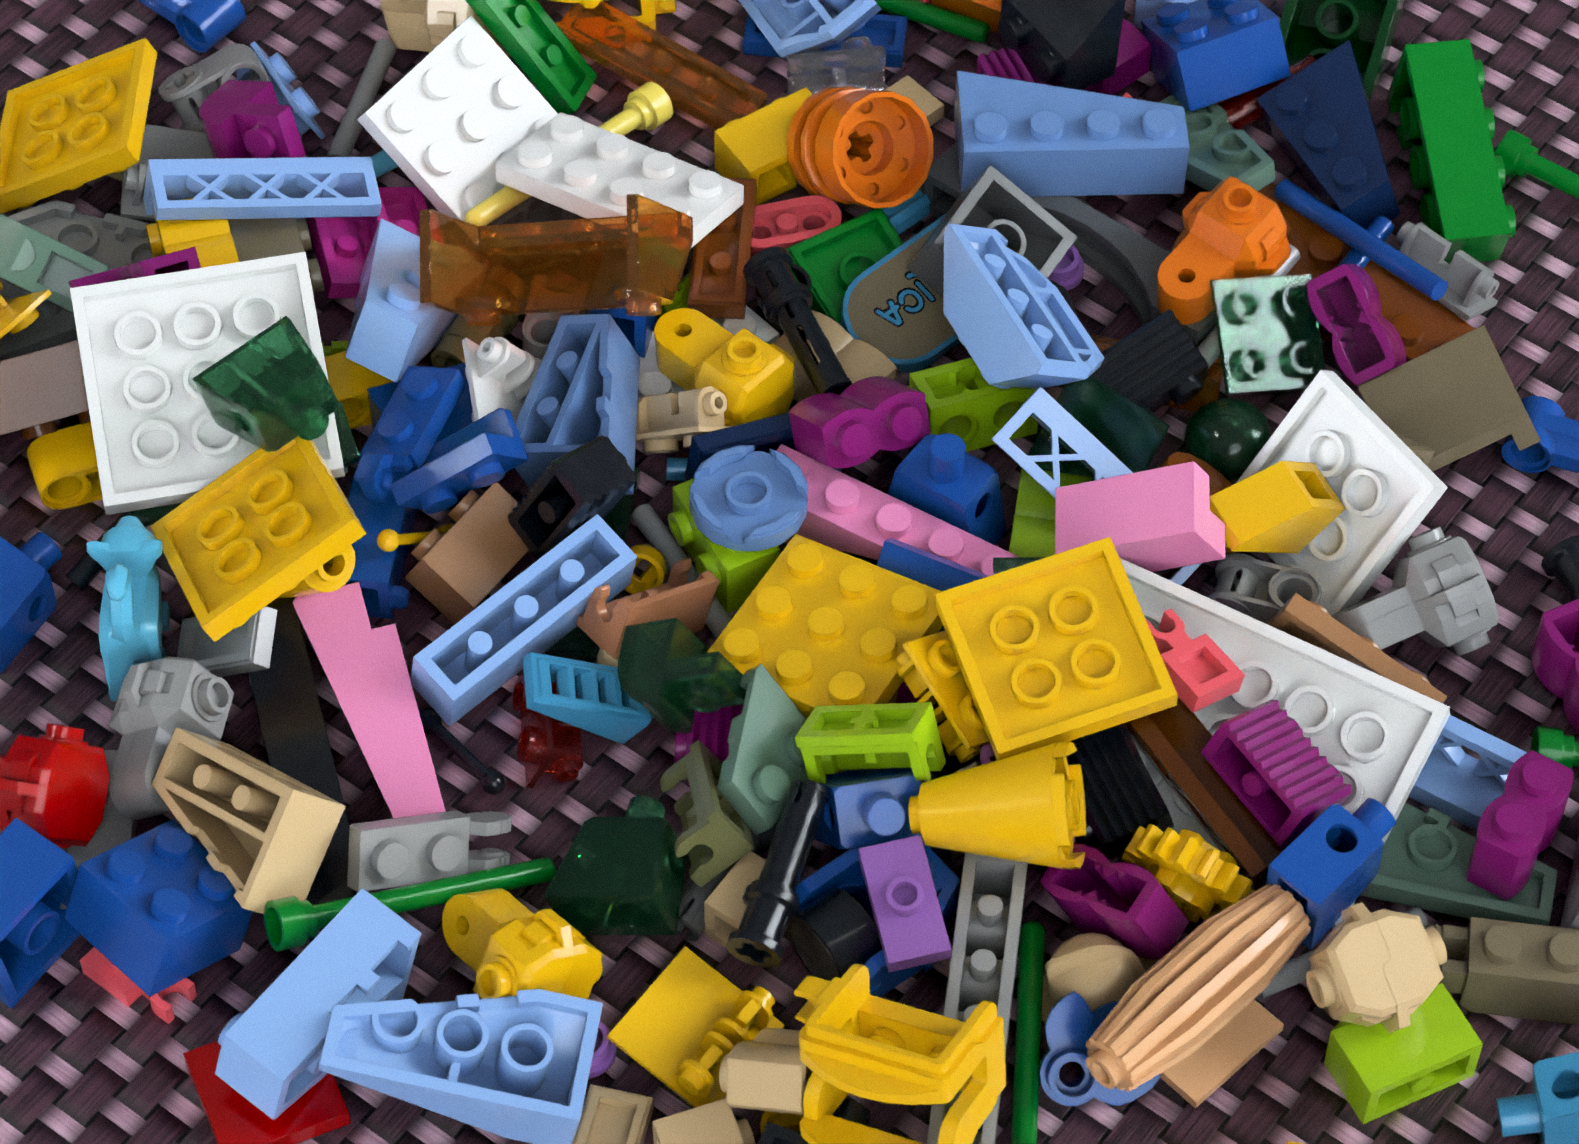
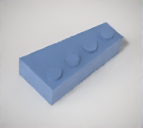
M957 71L954 124L961 193L984 170L992 165L1029 197L1183 194L1190 148L1183 106Z

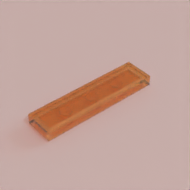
M601 1L597 7L592 9L585 8L580 3H574L558 24L559 29L579 53L639 87L646 82L658 84L668 94L673 106L716 130L724 127L728 122L747 116L766 105L768 94L604 1Z

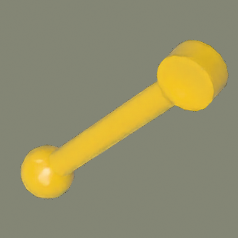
M454 524L441 525L437 530L445 535ZM384 529L377 536V545L382 551L392 552L399 545L420 544L431 531L398 534L392 529Z

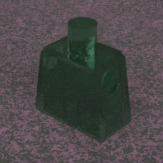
M287 316L192 378L216 424L267 452L277 451L298 436L304 440L317 439L328 427V415L336 411L339 405L318 360Z
M639 795L631 798L624 817H592L585 821L545 892L544 897L551 909L582 935H675L687 860L686 855L679 858L675 855L674 844L677 836L668 820L664 819V806L652 797Z

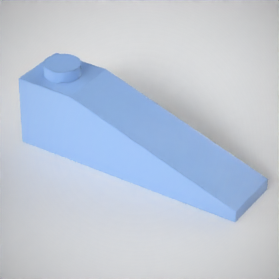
M542 989L518 990L516 996L479 999L478 994L457 995L455 1001L417 1004L413 999L333 1005L318 1070L504 1138L531 1144H572L581 1118L603 1003Z

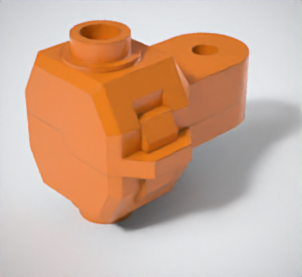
M1231 176L1217 184L1211 192H1199L1182 210L1186 237L1166 257L1158 269V309L1161 314L1170 309L1180 324H1194L1206 318L1233 287L1243 290L1254 284L1261 275H1274L1290 257L1291 252L1286 237V221L1278 204L1238 178Z

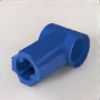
M138 0L175 24L180 37L188 46L199 53H206L246 20L244 7L239 0Z
M1527 396L1522 398L1521 401L1541 441L1519 451L1512 435L1506 436L1501 448V455L1505 462L1519 471L1528 473L1543 472L1550 465L1579 473V421L1565 417L1561 406L1546 397Z

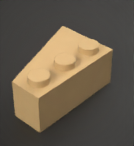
M178 727L175 728L151 784L188 834L197 836L209 854L206 856V859L215 871L224 873L236 889L233 896L243 909L264 914L265 904L270 900L289 896H296L299 901L306 900L346 807L230 744Z

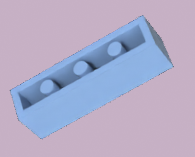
M596 514L413 657L412 686L449 727L519 673L523 669V657L529 652L543 654L576 628L578 617L585 613L588 600L595 591V588L606 584L610 586V596L606 600L607 603L631 584L637 560L636 554Z

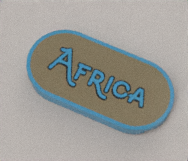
M945 215L858 275L849 285L841 305L840 325L853 339L864 341L886 355L895 364L897 369H900L899 373L915 372L926 368L961 343L958 335L943 314V297L906 268Z

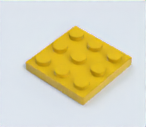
M146 38L7 91L0 126V214L17 208L30 207L38 200L65 190H75L86 182L113 172H123L127 170V167L139 163L157 58L156 50Z
M298 421L150 526L156 539L162 541V551L201 628L214 642L231 630L242 626L252 615L283 593L294 589L301 580L332 558L343 554L353 543L367 534L310 435Z
M795 534L701 659L703 674L706 677L746 693L747 690L740 686L742 675L747 670L762 664L805 718L809 717L815 706L887 704L904 681L897 673L901 666L896 659L905 651L902 645L905 642L938 633L943 626L935 606L934 595L942 591Z
M1111 537L934 594L936 609L997 760L1052 743L1072 741L1177 706L1178 694Z

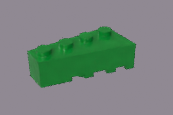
M1470 39L1405 44L1386 97L1390 113L1400 112V125L1396 129L1400 148H1411L1408 176L1412 189H1424L1425 194H1422L1419 205L1422 223L1452 243L1444 260L1448 264L1451 263L1455 252L1459 250L1464 251L1477 261L1498 260L1501 258L1509 238H1513L1516 231L1514 209L1511 204L1505 205L1502 188L1505 185L1504 161L1500 155H1494L1491 141L1495 134L1494 114L1491 107H1484L1481 94L1485 84L1484 67L1480 59H1474Z

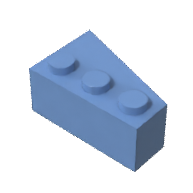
M610 314L561 315L515 423L529 459L515 469L530 489H532V485L536 484V480L541 478V474L546 471L545 468L551 465V461L601 435L610 439L615 448L625 456L630 468L634 472L640 357ZM634 484L625 495H633Z

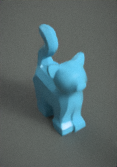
M129 515L122 517L115 527L104 533L101 542L92 541L86 543L87 553L106 570L99 617V644L110 701H117L122 681L129 672L130 666L167 657V650L162 647V631H170V607L167 601H162L161 578L159 571L155 567L156 560L162 555L163 543L161 540H156L152 532L145 528L139 518Z

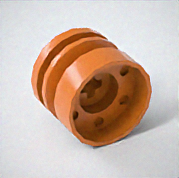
M846 86L824 88L805 100L794 114L787 134V159L795 179L809 194L823 196L842 204H853L874 209L896 207L912 198L923 185L934 158L933 133L925 113L912 99L893 91L866 90L864 88Z

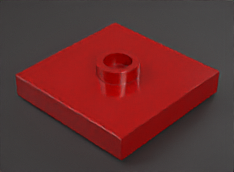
M218 1040L183 1053L185 1064L217 1144H297L351 1124L348 1109L332 1074L328 1073L275 1120H272L215 1075L221 1049Z

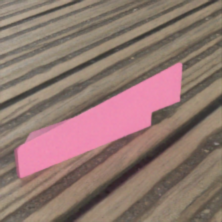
M359 582L344 585L332 592L296 597L293 600L296 613L392 817L401 818L446 812L396 624L371 629Z

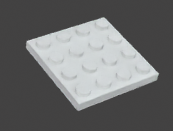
M306 252L70 288L106 515L183 503L297 421L310 435L334 478L345 476Z

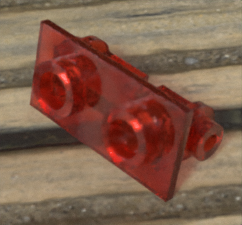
M520 676L514 687L513 707L516 712H520L522 730L518 739L517 756L520 762L525 763L527 788H533L542 773L554 774V778L561 782H569L576 779L578 771L584 764L580 728L560 726L558 723H567L527 709L524 676ZM551 681L552 694L557 695V684Z

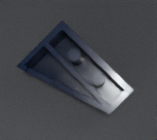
M1350 40L1257 98L1269 133L1322 202L1364 229H1367L1377 216H1384L1392 220L1400 215L1364 82Z

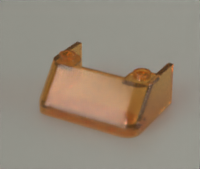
M639 194L627 195V216L476 226L432 209L420 210V303L458 315H464L466 325L470 326L499 325L500 316L614 308H626V314L631 316L660 315L661 305L671 304L674 301L693 243V217Z

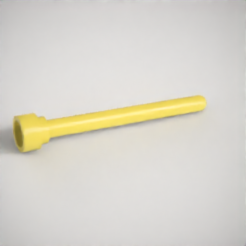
M646 82L628 95L622 112L598 127L624 136L634 129L640 131L644 129L654 130L671 119L673 115L672 102L661 86L654 82ZM505 186L471 208L465 215L466 225L470 229L480 230L531 196Z

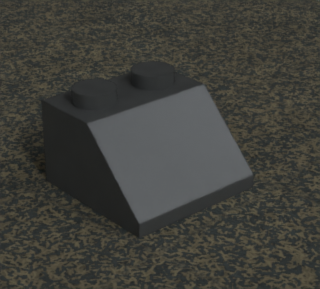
M990 165L963 190L906 268L943 297L944 231L948 223L996 229L1008 240L1007 248L1027 258L1048 279L1078 236Z

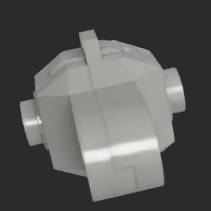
M1441 526L1407 540L1411 551L1406 553V556L1396 560L1392 588L1331 615V617L1356 634L1367 637L1375 642L1380 650L1413 635H1417L1433 647L1453 646L1457 656L1489 644L1491 641L1487 631L1491 630V627L1496 626L1499 620L1492 591L1478 559L1466 539L1459 536H1445Z
M165 657L132 665L122 681L109 724L111 728L122 735L110 775L109 790L116 809L128 819L139 820L171 812L151 784L176 727L218 741L222 738L228 713L232 705L234 691L223 678L215 676L194 659Z

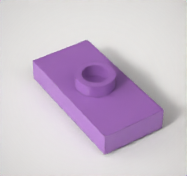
M921 835L858 848L859 861L888 972L951 959L952 949Z

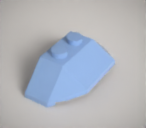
M738 0L781 58L839 44L854 31L863 27L870 18L881 10L875 0Z
M948 223L944 231L943 314L958 335L959 341L965 346L978 366L982 377L989 385L1001 389H1010L1011 387L1028 389L1047 388L1086 380L1101 366L1104 356L1058 288L1027 258L1007 248L1008 240L999 231L990 228Z

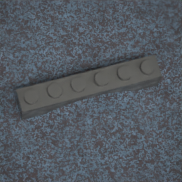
M956 143L930 167L927 179L924 182V195L926 194L931 201L929 205L930 214L938 219L949 211L961 194ZM1073 196L1030 197L1078 236L1072 245L1077 248L1083 262L1104 276L1126 298L1140 320L1141 326L1161 315L1157 306L1158 269L1172 251L1163 249L1137 234L1128 225L1118 223L1097 211L1081 198ZM1232 288L1212 312L1200 322L1188 325L1181 324L1196 347L1199 346L1237 299L1238 291Z

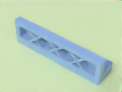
M371 157L148 159L143 197L146 215H154L155 213L156 220L379 217L382 208ZM194 197L192 200H181Z
M1041 387L1037 388L1021 405V408L991 439L1055 500L1056 488L1060 487L1059 461L1079 460L1094 474V480L1133 473ZM1031 415L1050 433L1051 455L1027 456L1009 438ZM1058 441L1072 454H1059ZM1052 461V478L1035 462ZM1202 563L1180 567L1169 580L1182 585Z
M1450 715L1408 797L1429 808L1432 807L1477 831L1480 818L1485 809L1492 801L1502 795L1511 767L1527 752ZM1461 746L1477 752L1482 760L1466 754Z

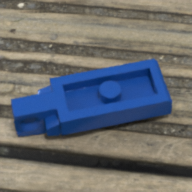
M409 366L359 456V465L353 478L362 489L366 501L387 503L392 494L390 484L399 480L403 473H408L410 470L415 471L423 466L465 389V381L459 369Z

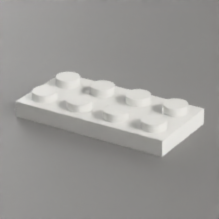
M562 112L496 162V182L678 257H682L744 204V185L724 178L716 172L705 170L677 159L669 153L657 151L632 141L624 135L612 133L582 121L576 116L567 115Z

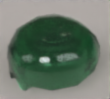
M1232 397L1222 398L1206 403L1191 417L1184 431L1185 452L1208 463L1228 481L1235 478L1239 479L1272 436L1265 415L1251 402Z

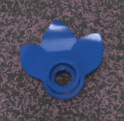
M1072 991L1060 999L1050 1010L1044 1027L1049 1050L1044 1054L1039 1065V1081L1047 1096L1056 1103L1065 1106H1078L1090 1101L1092 1098H1096L1102 1102L1119 1106L1143 1096L1159 1081L1161 1074L1127 1092L1126 1089L1122 1091L1116 1087L1108 1089L1102 1086L1088 1070L1086 1059L1089 1056L1087 1054L1086 1042L1119 1001L1100 1005L1091 1012L1085 1000L1077 992ZM1068 1062H1077L1082 1067L1079 1078L1072 1082L1061 1080L1059 1078L1061 1067Z

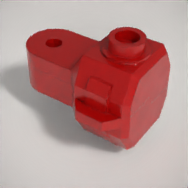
M47 723L46 734L39 735V737L18 735L6 755L0 754L1 832L15 818H18L62 850L64 848H71V845L87 847L102 822L104 808L108 804L110 793L107 792L110 776L104 748L90 746L89 742H84L85 729Z

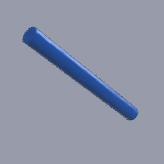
M1285 179L1277 185L1274 196L1288 207L1430 299L1437 301L1445 294L1448 284L1444 279L1291 181Z

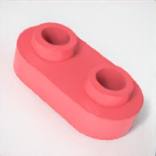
M818 195L756 205L751 258L764 249L771 247H783L786 249L842 224V213L839 206L831 199Z

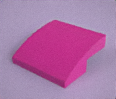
M378 187L382 202L379 217L307 218L327 299L357 297L361 284L359 283L360 275L381 218L438 245L424 194L417 187Z

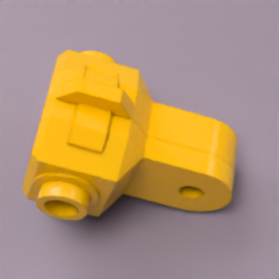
M674 309L658 319L655 324L654 335L659 370L684 390L711 386L721 391L727 398V409L724 412L725 426L732 427L788 413L794 397L795 358L774 343L768 344L745 328L733 335L712 319L694 309Z
M501 888L454 895L447 901L444 907L442 929L449 948L477 973L473 991L482 999L516 996L518 990L542 989L588 999L594 983L602 975V953L551 908L540 910L533 914L512 894Z

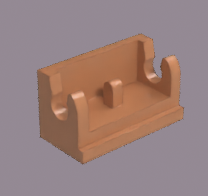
M690 558L682 559L674 563L668 581L665 584L607 603L606 600L610 596V586L606 584L595 588V591L588 600L585 613L579 615L576 625L602 650L605 649L613 660L615 658H623L702 631L720 580L711 571L700 573L696 581L688 583L687 573L691 570L692 560Z

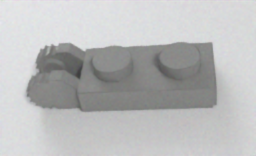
M454 810L351 824L349 826L347 887L357 892L362 888L366 891L412 885L468 872L510 865V853L508 851L497 848L469 850V835L493 836L508 833V831H511L512 816L498 811L464 814Z

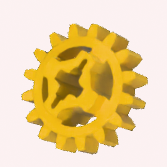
M1149 824L1147 829L1139 826L1122 856V860L1126 863L1135 864L1148 870L1191 922L1197 923L1200 917L1203 920H1207L1255 891L1250 888L1253 884L1251 879L1237 874L1240 868L1237 866L1236 860L1229 853L1217 849L1205 841L1200 834L1191 830L1181 829L1178 834L1173 829L1167 827L1164 833L1153 824Z

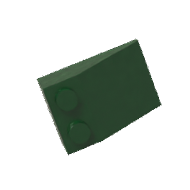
M1286 0L1280 20V27L1291 76L1350 40L1370 105L1388 57L1405 0ZM1291 76L1261 86L1257 98ZM1256 99L1254 107L1255 109L1260 110L1259 104Z

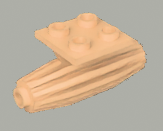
M1266 884L1200 924L1131 985L1088 1039L1086 1047L1088 1048L1087 1054L1089 1057L1086 1059V1064L1092 1076L1108 1089L1116 1087L1122 1091L1126 1089L1128 1092L1156 1075L1161 1074L1160 1078L1196 1109L1283 1031L1284 1024L1257 1002L1255 998L1271 983L1311 930V927L1308 925L1310 919L1305 914L1301 903L1297 902L1288 890L1281 889V886Z

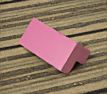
M1194 461L1056 488L1055 554L1111 537L1119 558L1150 572L1225 559V524L1210 511L1209 475Z

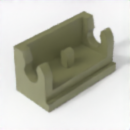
M698 739L689 746L690 752L663 773L660 779V786L663 792H667L673 789L679 781L686 779L689 781L691 791L684 793L674 804L675 812L681 818L684 831L677 838L674 850L678 858L689 854L691 868L688 870L689 876L699 887H702L753 850L754 844L749 826L717 789L723 762Z

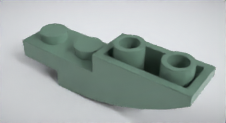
M0 214L1 280L29 294L49 289L52 294L45 301L74 315L68 281L112 270L109 266Z

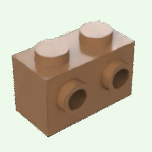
M497 482L492 484L481 497L471 489L448 514L456 522L449 531L443 535L434 528L411 552V555L419 562L406 575L405 579L454 625L468 615L529 551L510 525L508 515L513 512L512 509L516 508L519 502Z

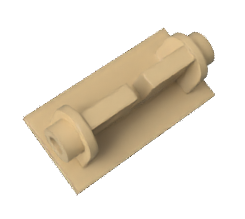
M707 386L678 393L641 397L638 400L636 443H644V453L678 452V441H683V448H690L692 436L731 427L725 426L724 412L727 409L726 396L716 388Z

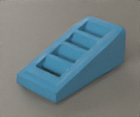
M529 652L523 657L527 709L620 744H625L649 725L651 721L648 678L646 675L629 669ZM551 681L557 684V695L552 694Z

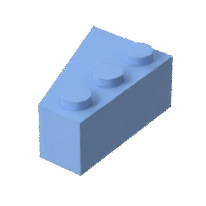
M381 218L360 275L359 283L361 284L355 302L356 310L351 323L345 358L397 383L409 366H415L440 343L442 335L458 314L465 309V300L472 292L481 267L465 260L464 255L452 247L435 245Z

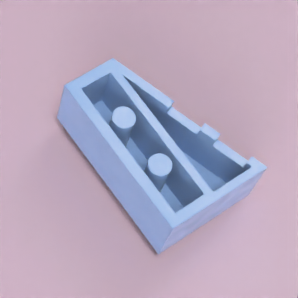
M362 888L247 1011L237 1014L226 1024L218 1038V1044L221 1045L215 1075L268 1117L275 1120L328 1074L318 1070L333 1005L403 999L421 932Z

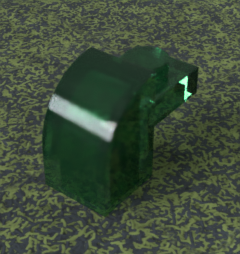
M678 618L626 626L618 659L617 671L619 682L623 690L665 729L676 733H691L696 711L715 712L722 707L744 704L747 691L740 686L743 674L719 651L707 653L709 648Z

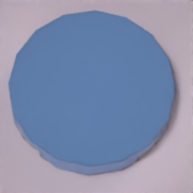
M755 445L734 446L717 451L702 462L694 474V481L690 487V513L698 530L715 544L734 551H761L781 545L796 534L807 516L808 483L800 467L779 451L770 449L769 454L763 451H755Z

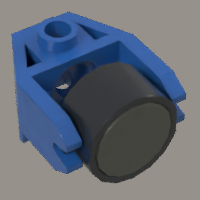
M923 842L946 931L949 935L957 917L960 879ZM863 847L851 848L797 885L796 893L799 898L800 908L796 918L788 921L787 933L794 951L811 976L832 981L834 977L841 978L853 964L864 965L869 971L870 995L882 997L922 968L928 971L933 963L888 972L877 927L861 904L851 896L854 893L873 914L859 861L858 848Z

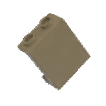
M1485 325L1358 386L1365 404L1392 431L1426 445L1435 451L1427 465L1432 472L1509 435H1512L1519 451L1541 441Z

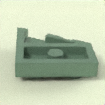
M762 664L747 670L742 675L740 686L747 690L742 714L732 719L728 736L729 754L722 763L717 789L755 835L771 829L780 819L787 802L792 781L801 779L803 782L801 791L803 792L806 779L809 780L801 749L797 748L795 741L796 734L807 719Z

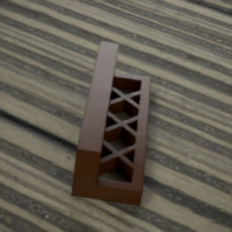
M1177 698V706L1123 723L1136 745L1219 850L1229 853L1236 860L1237 866L1240 868L1238 874L1252 880L1253 884L1250 888L1256 891L1265 886L1270 863L1290 844L1288 843L1282 849L1201 754V751L1212 738V735L1197 716Z

